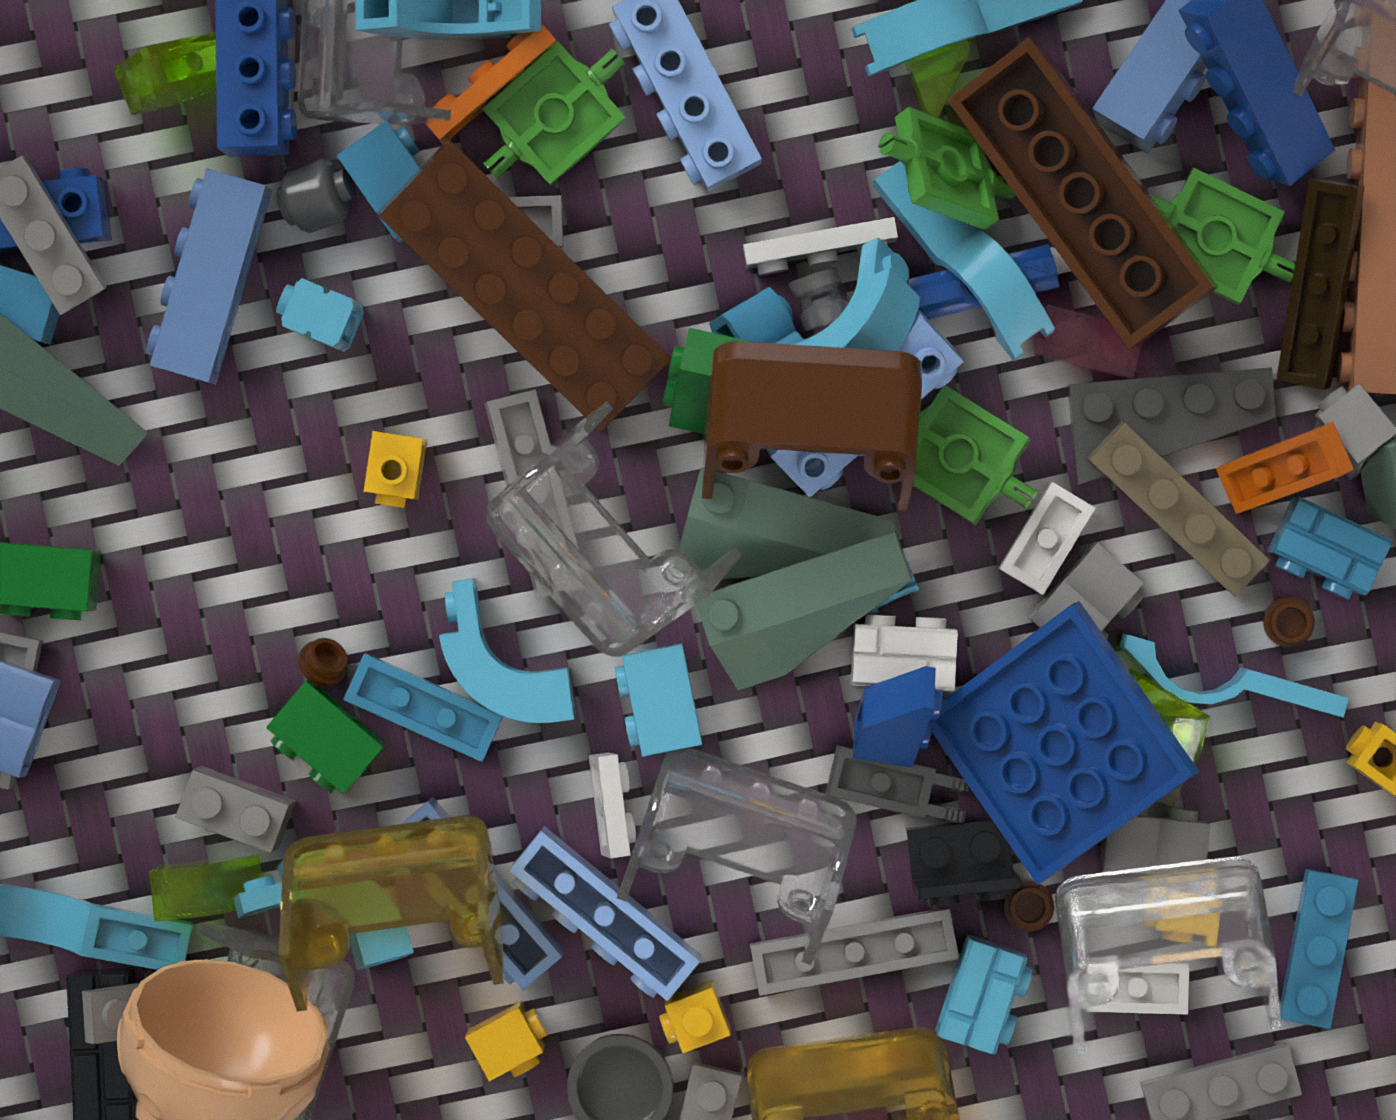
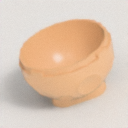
M208 959L179 961L177 964L163 966L142 980L139 986L133 990L123 1012V1017L119 1020L117 1029L118 1060L121 1071L126 1076L138 1099L136 1105V1117L138 1120H294L315 1097L316 1088L321 1079L330 1049L327 1036L329 1025L319 1008L314 1006L300 990L269 972L228 961H211Z

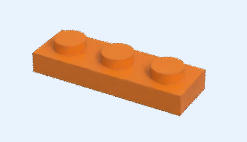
M543 24L541 25V31L518 33L507 44L506 47L510 52L497 64H494L492 60L483 63L469 76L468 80L472 84L457 98L453 93L448 94L430 110L429 113L433 116V119L426 124L442 144L453 138L483 112L482 108L556 44V39Z
M1330 422L1229 461L1217 467L1216 470L1235 513L1238 514L1340 477L1354 470L1334 422Z

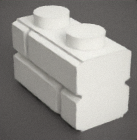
M866 614L865 624L854 623L851 663L852 686H871L921 667L929 666L936 668L935 688L942 689L943 691H954L958 630L946 628V618L916 617V627L895 626L896 616Z

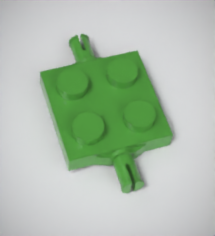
M557 41L556 44L482 108L484 113L500 129L502 138L506 143L486 162H483L484 166L498 179L500 175L520 159L522 162L534 167L550 187L626 120L624 114L609 99L603 84L622 66L626 65L622 58L618 57L617 53L611 48L609 52L589 69L588 66L574 60Z
M911 107L906 108L895 116L899 137L894 136L892 133L884 134L879 141L878 148H882L879 150L881 154L896 158L904 164L912 204L983 230L999 221L995 196L1009 201L1016 194L1005 179L992 170L985 152L970 131Z
M1196 168L1190 170L1180 193L1170 202L1150 193L1218 285V288L1212 293L1238 305L1241 304L1251 281L1262 270L1286 281L1288 284L1292 281L1295 263L1272 252L1274 234L1285 211Z
M945 385L941 388L932 404L920 412L917 462L913 486L975 526L990 503L1001 494L1017 502L1024 509H1028L1032 502L1016 492V490H1019L1033 500L1036 498L1038 490H1034L1013 475L1016 463L1031 442V439Z

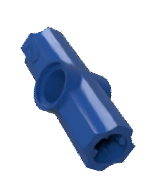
M1049 244L1008 254L1027 278L1035 293L1059 288L1058 272ZM948 269L907 280V284L921 298L919 310L929 320L982 308L976 297L968 292L966 285Z

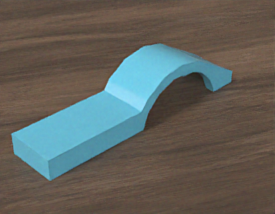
M916 0L855 25L851 28L854 38L866 36L875 61L865 67L867 75L870 77L893 69L902 63L938 48L970 38H984L1078 6L1082 0Z
M901 161L874 179V189L936 265L944 266L953 272L976 297L995 330L998 343L1013 361H1016L1024 353L1020 345L1038 331L1045 338L1054 332L1055 327L1027 278L1014 260L994 239L975 226L912 204L908 191L905 166Z
M1122 633L1118 644L1161 690L1188 703L1215 704L1234 698L1245 689L1344 718L1349 701L1347 697L1242 667L1230 681L1216 689L1192 692L1181 689L1166 677L1156 659L1155 642Z
M0 884V937L41 942L64 948L79 956L159 970L163 966L177 964L179 961H185L193 927L192 922L93 904L68 895L40 889Z

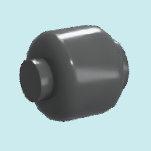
M319 159L291 169L284 174L281 187L277 189L276 197L285 221L291 226L297 225L300 230L312 233L340 223L348 218L351 210V199L356 198V188L347 170L343 169L340 171L333 162Z

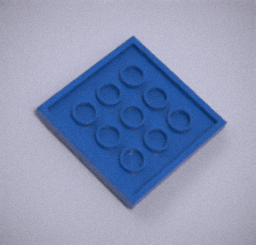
M1080 601L1071 604L942 701L938 720L931 719V732L1037 885L1046 881L1200 772Z

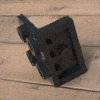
M992 819L906 828L912 889L918 899L925 898V900H928V906L959 903L958 895L970 893L979 895V900L983 901L1005 899L1010 897L1009 889L1021 888L1020 876L1013 870L1011 846Z

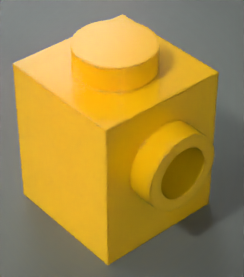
M372 431L363 492L376 493L375 504L405 508L406 498L418 500L427 440Z
M713 980L675 993L668 1001L665 1000L667 1012L659 1015L669 1044L678 1041L682 1053L731 1036L730 1024Z
M522 1001L468 1029L465 1039L490 1082L508 1071L512 1073L513 1077H517L540 1063L537 1055L543 1053L545 1048L542 1038L547 1036L548 1032L536 1009L533 1008L527 1011Z

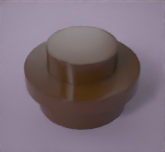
M1283 597L1275 600L1268 606L1263 617V627L1267 637L1273 643L1287 648L1297 647L1305 643L1312 635L1315 626V618L1311 608L1304 601L1294 597Z
M319 638L311 641L299 652L298 667L307 680L317 686H336L347 673L348 657L346 651L338 642L332 639Z
M1022 881L1021 888L1009 889L1010 897L1004 899L1003 909L1007 920L1012 926L1021 931L1033 932L1042 929L1050 922L1054 913V900L1045 886L1042 884L1037 885L1035 881Z

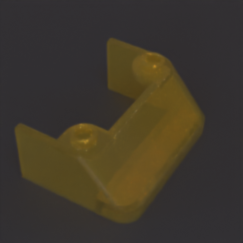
M463 815L311 836L294 842L285 851L282 870L278 957L297 1012L307 1010L309 970L329 968L341 962L347 956L350 949V934L450 920L452 936L458 944L469 948L483 947L493 985L504 984L503 922L491 841L486 824L478 817Z
M915 1027L765 1048L756 1052L747 1065L746 1076L752 1120H804L803 1118L902 1104H905L907 1120H960L947 1048L943 1039L930 1028Z

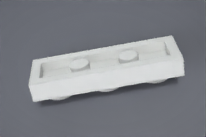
M895 217L743 244V252L747 269L757 268L758 275H769L789 270L787 264L789 261L807 258L809 266L824 265L839 261L837 253L855 249L858 251V256L861 257L863 244L879 237L887 245L888 243L896 242L898 234Z

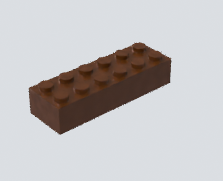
M1028 37L947 100L1128 349L1141 345L1218 288L1210 274L1038 41Z
M449 140L376 213L600 432L672 359Z

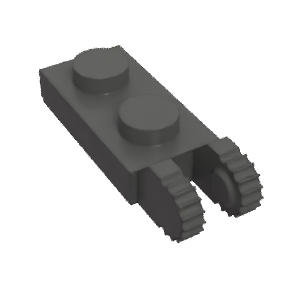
M836 745L825 795L924 819L925 815L964 823L966 811L961 810L960 807L929 802L933 784L944 786L949 790L960 793L965 791L971 792L972 790L964 778L936 772L934 767L914 763L913 767L855 759L852 758L853 748Z

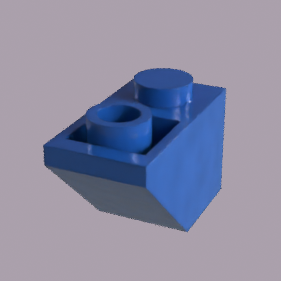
M924 666L864 689L854 720L852 758L913 767L919 748H928L932 729L931 719L938 720L942 708L943 690L935 688V667Z

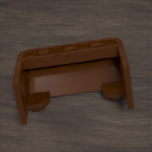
M744 341L727 342L718 346L712 355L704 434L702 498L712 499L715 470L731 474L743 472L757 463L760 449L864 455V469L870 476L884 483L897 482V510L908 511L917 462L922 392L921 361L916 356L901 351Z

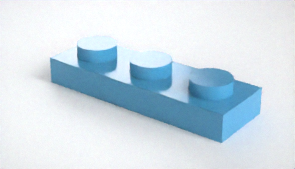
M367 653L363 654L343 699L481 762L484 761L503 716L475 701Z
M1305 869L1277 1016L1280 1020L1331 1029L1359 882L1358 879Z

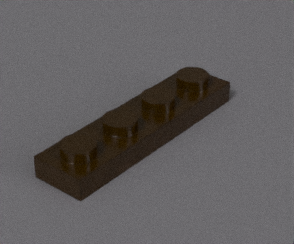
M1318 178L1309 179L1276 377L1278 381L1322 390L1331 388L1365 186Z

